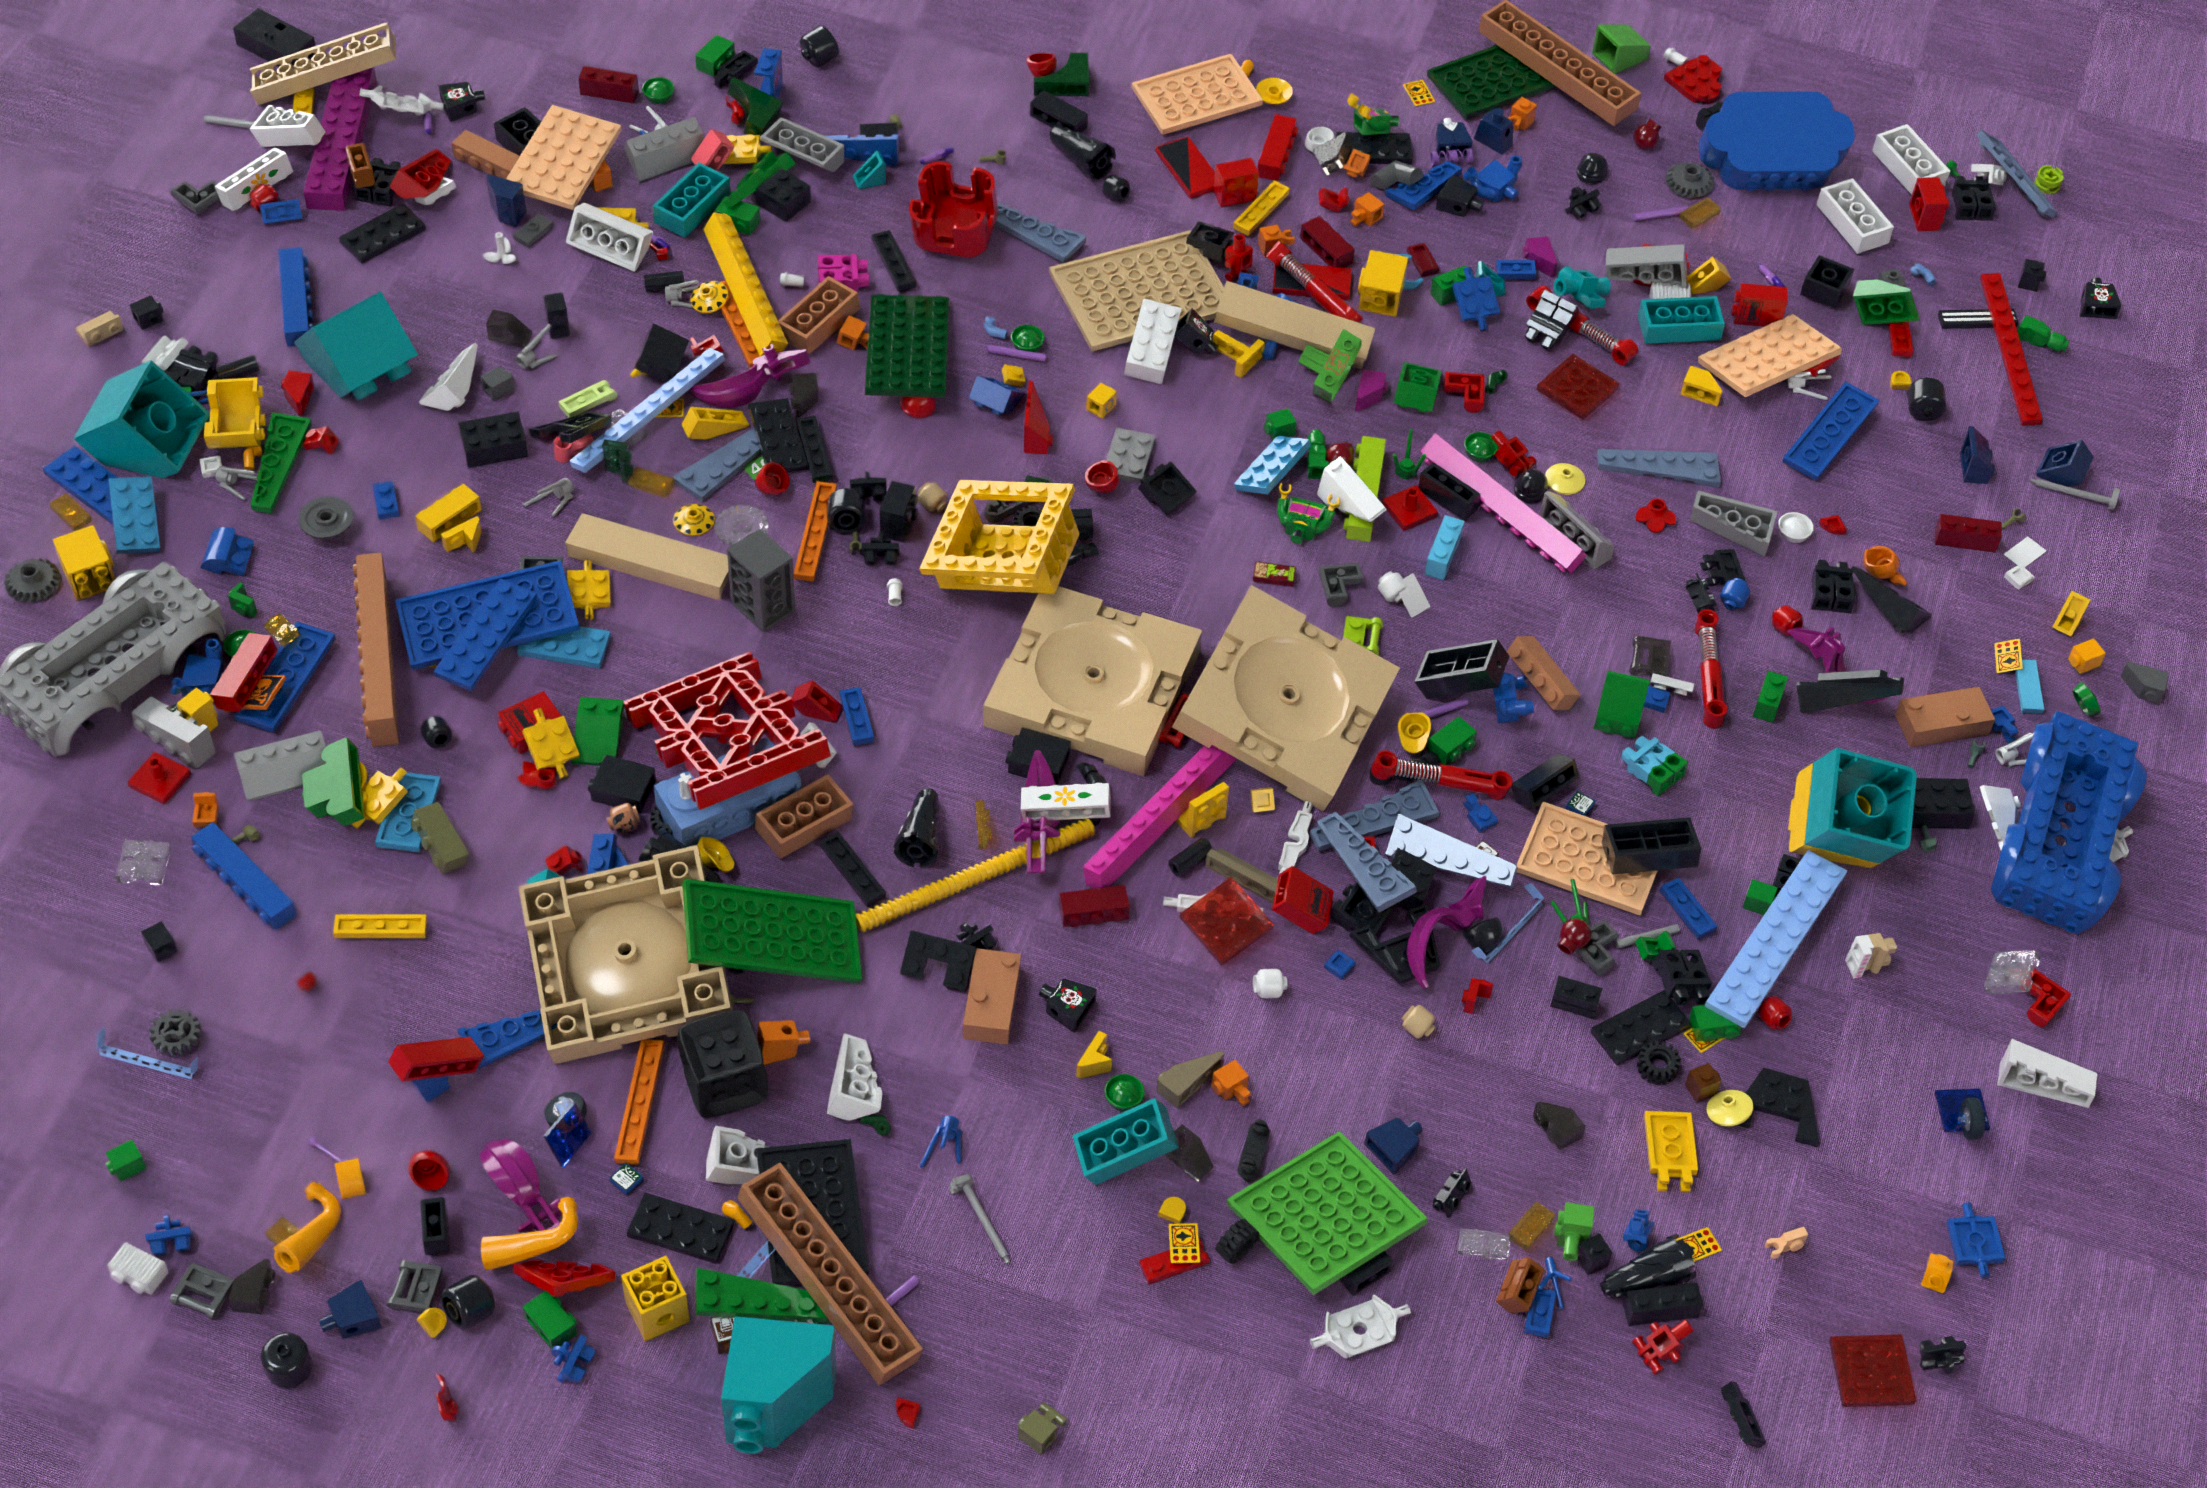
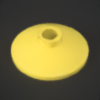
M1555 464L1547 470L1545 475L1548 480V487L1559 494L1572 495L1578 493L1585 485L1583 472L1571 464Z
M1725 1090L1715 1094L1709 1100L1706 1108L1707 1115L1715 1124L1736 1126L1745 1122L1751 1116L1753 1102L1742 1091Z

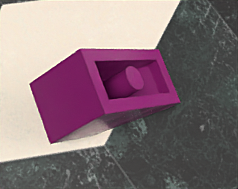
M1549 236L1526 238L1525 246L1522 247L1523 258L1534 260L1536 270L1550 277H1555L1558 263Z
M1363 369L1355 411H1361L1382 400V395L1387 393L1389 384L1388 381H1385L1386 373Z

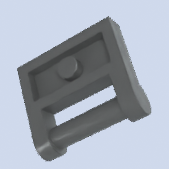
M407 1260L401 1261L399 1265L400 1273L392 1297L388 1298L386 1306L392 1310L403 1309L423 1313L426 1309L432 1307L443 1269L441 1266ZM415 1273L407 1299H404L402 1295L409 1274Z
M191 1263L172 1292L170 1302L175 1305L182 1304L206 1314L207 1318L215 1320L220 1313V1308L236 1283L230 1277ZM186 1290H190L213 1301L209 1305L184 1295Z

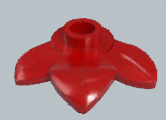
M1655 498L1646 507L1638 509L1635 520L1637 522H1646L1647 528L1651 532L1659 533L1664 529L1665 524L1675 525L1676 516L1667 509L1664 500Z
M523 761V774L517 777V780L525 786L549 789L555 786L557 782L555 775L557 770L555 767L538 771L535 763Z
M437 1374L436 1377L440 1382L441 1392L436 1393L435 1397L438 1401L441 1417L444 1421L456 1420V1414H459L457 1402L455 1399L452 1400L445 1377Z

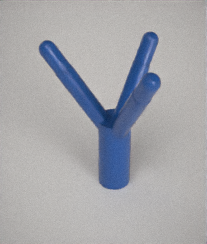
M1547 1257L1545 1265L1548 1274L1539 1284L1538 1289L1542 1290L1547 1282L1552 1279L1559 1308L1563 1310L1564 1305L1557 1278L1559 1277L1567 1281H1571L1572 1278L1557 1271L1554 1258Z

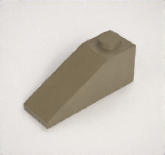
M1219 1051L1173 1065L1168 1071L1165 1070L1158 1076L1157 1093L1178 1108L1213 1075V1072L1223 1066L1225 1053Z

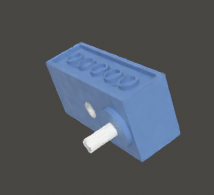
M768 737L762 738L754 748L755 754L774 747V744ZM722 755L718 759H716L719 762V764H721L726 755ZM689 771L682 772L673 778L663 780L654 785L655 802L660 810L663 823L670 826L675 839L686 847L698 845L701 837L721 840L755 825L756 813L801 789V778L794 771L702 810H699L696 802L691 800L687 781L695 778Z

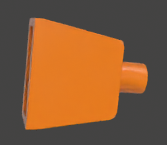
M792 1020L763 1021L758 1024L756 1037L762 1051L764 1065L793 1058L796 1056L798 1045L810 1043L809 1031H797L795 1022Z

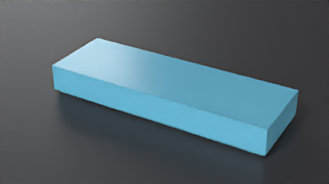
M2022 659L2023 668L2015 670L2021 713L2043 714L2044 705L2036 660Z

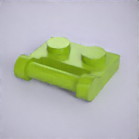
M1346 616L1343 638L1346 637L1374 654L1379 655L1378 641L1380 629L1383 627V620L1378 617L1366 619ZM1365 629H1372L1369 646H1363Z

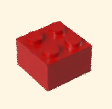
M1252 157L1216 164L1213 192L1220 207L1250 202L1256 199L1259 172Z
M1939 177L1917 178L1909 208L1917 232L1939 231L1941 224L1944 223L1945 212L1949 208V199L1945 196V187L1941 184Z

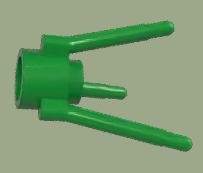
M1413 429L1409 430L1405 459L1399 463L1397 454H1393L1395 474L1402 479L1416 477L1420 466L1426 458V454H1423L1416 466L1410 459Z
M1571 879L1577 914L1572 915L1570 919H1581L1590 927L1587 902L1583 901L1582 914L1575 879ZM1551 901L1554 910L1562 922L1565 923L1567 921L1566 917L1555 901Z

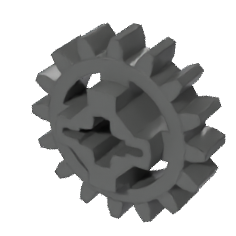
M178 1008L177 1012L173 1013L169 1009L168 1015L160 1013L161 1019L153 1020L154 1026L150 1027L151 1035L149 1036L156 1050L160 1049L161 1054L164 1055L169 1051L170 1056H174L175 1052L183 1055V1050L192 1051L191 1045L199 1044L197 1038L202 1037V1027L196 1014L191 1015L190 1010L182 1013L181 1008Z

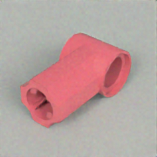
M589 434L572 443L561 442L560 437H556L554 440V458L562 463L570 461L573 455L578 454L593 442L592 435Z

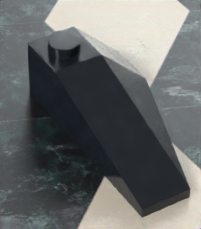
M1856 566L1851 568L1886 617L1894 623L1893 627L1898 631L1912 633L1932 615L1910 599L1900 597L1899 592L1882 585L1883 583L1861 568Z

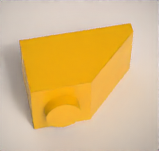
M1713 256L1687 276V284H1690L1691 295L1717 291L1731 280L1725 265Z
M1690 365L1683 381L1680 395L1718 407L1722 389L1709 371Z

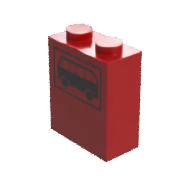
M1741 283L1739 291H1735L1734 302L1736 303L1732 304L1731 316H1734V324L1765 327L1778 320H1783L1788 302L1787 287Z
M544 691L498 712L499 722H497V726L500 732L507 735L509 745L512 749L516 748L520 755L529 751L522 730L538 723L533 713L534 710L542 708L546 720L561 717V714Z
M1291 866L1278 876L1272 911L1314 935L1320 930L1325 929L1329 924L1334 890Z

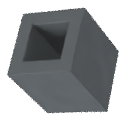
M502 366L481 376L483 391L493 401L514 391L513 375Z

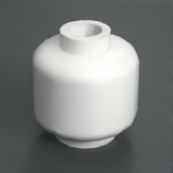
M1390 571L1379 579L1378 590L1387 602H1401L1402 599L1399 593L1407 587L1403 582H1399L1403 577L1397 572L1392 573Z
M1260 969L1257 975L1253 977L1254 993H1258L1260 998H1279L1283 990L1287 989V978L1282 975L1279 969Z

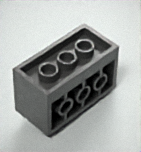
M758 529L748 534L738 543L732 544L727 549L731 604L764 633L795 612L793 558L762 529Z

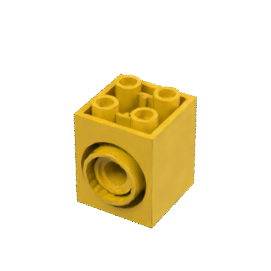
M1370 250L1366 268H1362L1360 275L1358 310L1393 317L1397 316L1405 283L1408 257Z
M94 525L52 539L60 565L76 601L107 591L115 580L112 570L114 563L105 541L100 540Z
M663 1256L621 1275L625 1303L645 1342L690 1322L686 1293L667 1256Z

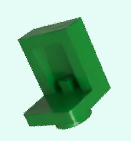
M239 582L235 588L231 589L228 595L231 609L240 615L253 618L257 614L255 601L247 596L244 584Z
M1663 931L1657 938L1639 937L1635 941L1643 960L1654 961L1660 950H1675V945L1668 931Z

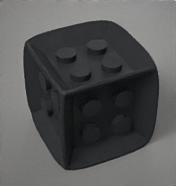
M744 1010L729 1011L691 1022L679 1029L677 1037L680 1059L683 1063L685 1078L693 1102L702 1118L717 1117L754 1106L767 1098L768 1078L763 1063L762 1051L751 1021Z

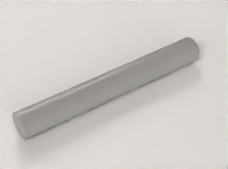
M205 115L204 118L206 123L248 129L255 123L253 121Z
M1678 924L1615 940V945L1619 949L1636 944L1635 941L1639 937L1657 938L1663 931H1668L1671 935L1679 933L1680 929Z

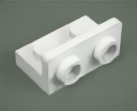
M1972 164L1971 172H1976L1977 176L1989 178V184L2003 186L2006 181L2007 172L2003 166L1994 164Z
M164 335L142 360V363L152 360L164 371L189 342L184 337L177 341L174 339L171 341Z

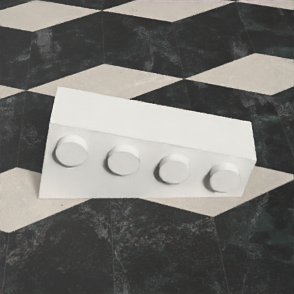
M268 105L249 129L261 147L316 145L325 134V130L314 114L301 111L295 113L292 109L285 111L283 107L274 108L273 105Z
M2011 1039L2000 1062L1997 1085L2089 1108L2095 1097L2097 1073Z

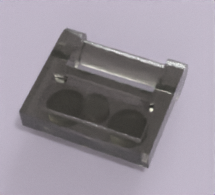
M1644 636L1633 637L1632 646L1634 651L1629 673L1634 676L1641 674L1652 676L1654 673L1667 677L1671 641ZM1643 647H1648L1647 665L1641 664Z

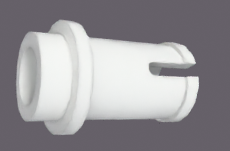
M1668 48L1663 56L1667 62L1671 61L1678 66L1688 61L1687 57L1676 52L1674 48Z
M787 272L781 273L780 285H783V287L787 285L803 288L804 275L787 274Z
M893 578L886 585L889 590L888 603L891 606H899L902 603L901 590L903 589V584L899 579Z

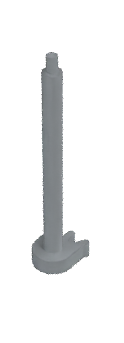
M2040 479L2030 480V483H2034L2036 486L2109 504L2108 509L2110 510L2115 509L2120 489L2114 488L2110 498Z
M965 1174L953 1178V1183L949 1184L950 1192L952 1195L960 1191L965 1192L1000 1258L1004 1259L1006 1264H1009V1255L971 1188V1185L974 1183L971 1175Z

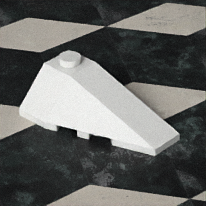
M476 343L463 350L449 365V369L440 375L439 381L435 386H431L420 399L419 403L421 405L449 411L453 407L459 408L466 401L464 397L470 388L478 347Z
M1338 457L1324 468L1317 495L1328 507L1327 498L1332 494L1331 503H1336L1338 497L1340 498L1341 503L1337 507L1340 511L1344 513L1347 511L1355 517L1368 522H1372L1386 511L1383 504L1341 457Z
M1983 785L1980 786L1982 796L1993 822L1992 826L1999 841L2000 850H2002L2008 825L2019 822L2020 814L2018 809L2022 808L2018 796H2013L2010 789Z
M715 1126L706 1162V1181L724 1184H744L759 1175L756 1149L767 1148L768 1146L760 1139L756 1141L745 1136V1132L741 1130Z

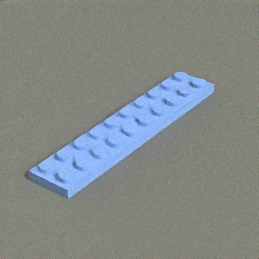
M1807 850L1707 999L1705 1007L1745 1029L1846 876L1847 870Z

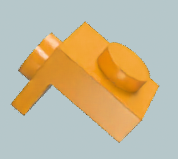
M1930 1253L1921 1285L1944 1293L1952 1273L1954 1261L1949 1260L1944 1255Z

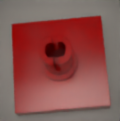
M1417 485L1382 499L1383 506L1403 531L1438 516L1437 509Z
M154 751L127 783L130 788L165 804L191 775V771L189 768Z

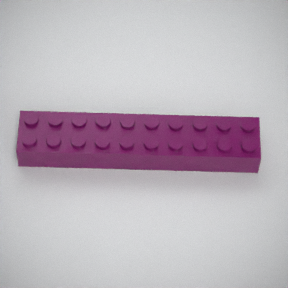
M374 67L333 80L331 83L321 122L325 134L322 136L321 141L315 145L303 192L307 209L345 211L353 176L345 147L362 143L372 100L368 97L359 96L360 88L374 90L376 87L377 79Z

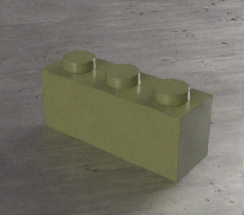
M435 802L414 810L411 820L412 829L414 832H418L421 837L422 846L425 850L429 851L434 866L438 867L442 874L466 866L469 852L440 803Z

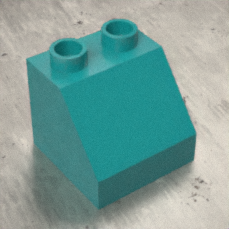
M381 291L312 327L294 342L305 362L340 398L352 392L357 401L379 390L373 380L387 374L392 383L412 372L407 362L418 355Z
M150 360L106 381L73 439L105 466L166 478L180 471L205 422L208 420L210 412Z
M735 1316L721 1396L726 1443L733 1444L734 1449L747 1454L760 1453L763 1447L776 1448L833 1399L837 1375L835 1326Z

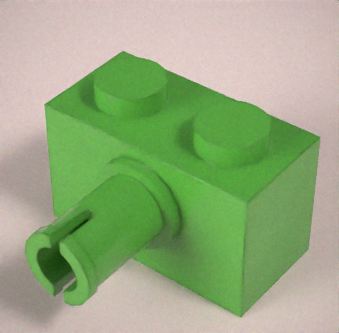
M1566 1202L1564 1210H1559L1554 1228V1236L1558 1237L1557 1246L1564 1247L1563 1258L1565 1260H1577L1579 1243L1590 1237L1593 1227L1594 1206Z

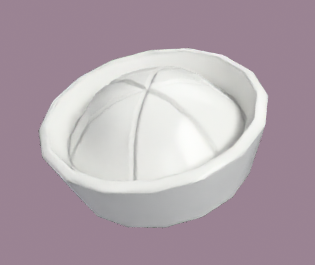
M1327 127L1311 129L1305 139V147L1309 151L1318 154L1331 151L1337 144L1334 133Z
M1796 512L1784 514L1778 523L1781 536L1791 543L1805 541L1812 534L1814 528L1812 521L1806 515Z

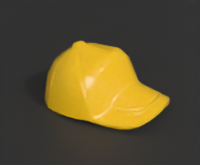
M1422 712L1406 713L1398 722L1401 744L1409 753L1416 754L1421 752L1429 738L1431 730L1430 718Z
M701 837L697 846L703 864L709 868L718 867L724 873L730 872L734 868L733 858L722 842L710 837Z

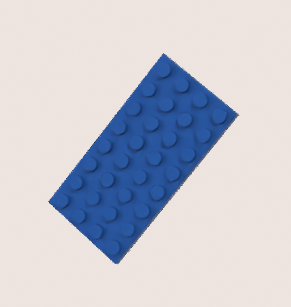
M561 560L396 599L395 603L411 669L416 670L437 665L441 662L500 578L534 591L538 596L503 648L580 630Z

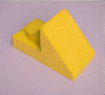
M476 516L441 533L444 549L449 552L466 544L475 553L482 532L479 517Z
M2071 591L2052 628L2072 637L2082 621V617L2091 599Z
M1098 1031L1077 1064L1076 1077L1081 1079L1108 1073L1112 1070V1059L1105 1056L1108 1049V1044H1106L1107 1034Z

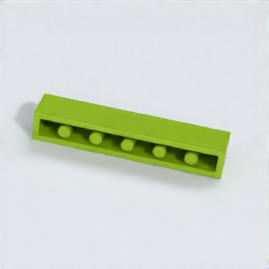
M1362 436L1361 444L1357 443L1355 455H1358L1359 458L1354 459L1353 470H1357L1356 474L1377 497L1386 439ZM1346 511V515H1350L1344 521L1343 530H1347L1346 539L1370 542L1373 521H1365Z

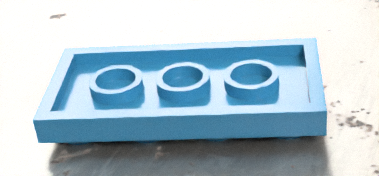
M1284 436L1274 438L1271 444L1263 450L1260 456L1234 483L1235 489L1237 491L1269 494L1311 447L1309 439Z
M152 476L109 478L116 553L160 552Z
M579 626L580 630L519 644L517 655L600 669L611 638V632Z
M407 773L399 783L408 792L381 822L375 841L376 847L420 852L421 837L418 832H414L412 829L411 820L414 810L435 803L441 785V777Z

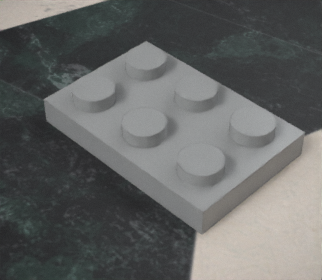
M1116 428L1107 461L1112 462L1116 466L1119 480L1141 484L1139 481L1145 476L1155 442V435Z

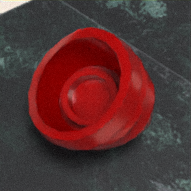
M1035 53L1027 57L1026 64L1034 77H1042L1055 72L1057 58L1052 53Z
M902 396L900 399V406L903 412L914 418L928 417L936 408L934 397Z
M1102 460L1096 462L1087 469L1085 483L1091 490L1098 493L1113 492L1119 484L1118 470L1110 461Z
M775 462L763 465L755 479V486L758 491L768 495L782 494L788 489L790 484L789 475L785 468Z
M424 1150L417 1152L411 1157L408 1171L412 1181L418 1187L432 1191L438 1190L446 1184L450 1175V1166L441 1154L433 1150Z

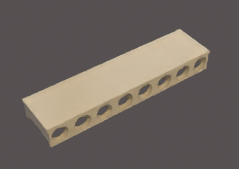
M386 22L250 68L252 73V89H250V92L256 100V104L261 105L396 60V36ZM386 30L387 37L378 36V31ZM362 36H368L365 38L364 43L360 41ZM346 41H350L347 47L344 48L343 43ZM328 47H333L329 54L325 52ZM316 53L312 60L308 58L309 54ZM293 59H298L294 65L291 64ZM280 64L281 66L275 71L273 69L274 66ZM264 70V71L260 74V77H258V76L256 75V73H257L258 71Z
M1226 281L1214 323L1302 351L1305 350L1308 344L1328 355L1342 330L1345 329L1361 339L1362 346L1352 364V367L1362 369L1363 363L1366 361L1376 329Z
M583 513L565 542L568 557L582 561L587 560V562L591 560L592 564L719 601L721 593L729 580L728 557L725 554Z

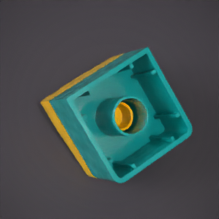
M1835 748L1802 769L1797 775L1795 796L1791 800L1788 830L1791 831L1789 851L1805 855L1807 850H1810L1828 861L1873 868L1906 850L1910 846L1917 779L1915 770L1909 766L1840 748Z

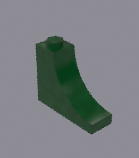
M1070 53L1068 62L1062 69L1047 76L1034 77V96H1038L1043 90L1054 96H1089L1088 53Z
M735 77L731 79L728 95L735 98L743 106L747 114L744 134L760 135L761 137L780 115L783 101Z

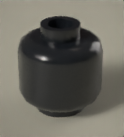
M1110 175L1104 181L1102 191L1107 198L1115 202H1121L1129 196L1130 184L1123 177Z
M440 716L429 717L421 725V735L427 745L432 748L443 747L452 738L451 728L446 720Z

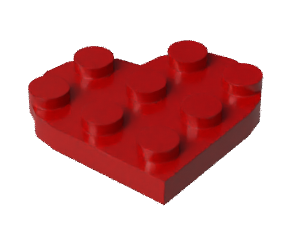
M1700 55L1699 58L1691 59L1665 73L1664 80L1688 100L1694 103L1700 101L1711 104L1719 98L1722 87L1719 83L1722 67L1707 55Z

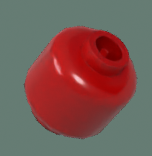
M260 184L250 193V199L252 200L250 205L254 210L259 211L261 210L260 204L278 202L277 197L279 195L270 184L267 186Z
M1784 605L1773 612L1772 625L1784 635L1791 636L1787 631L1796 627L1802 628L1803 617L1799 611Z
M1778 996L1765 998L1759 1006V1019L1771 1029H1783L1791 1022V1007Z

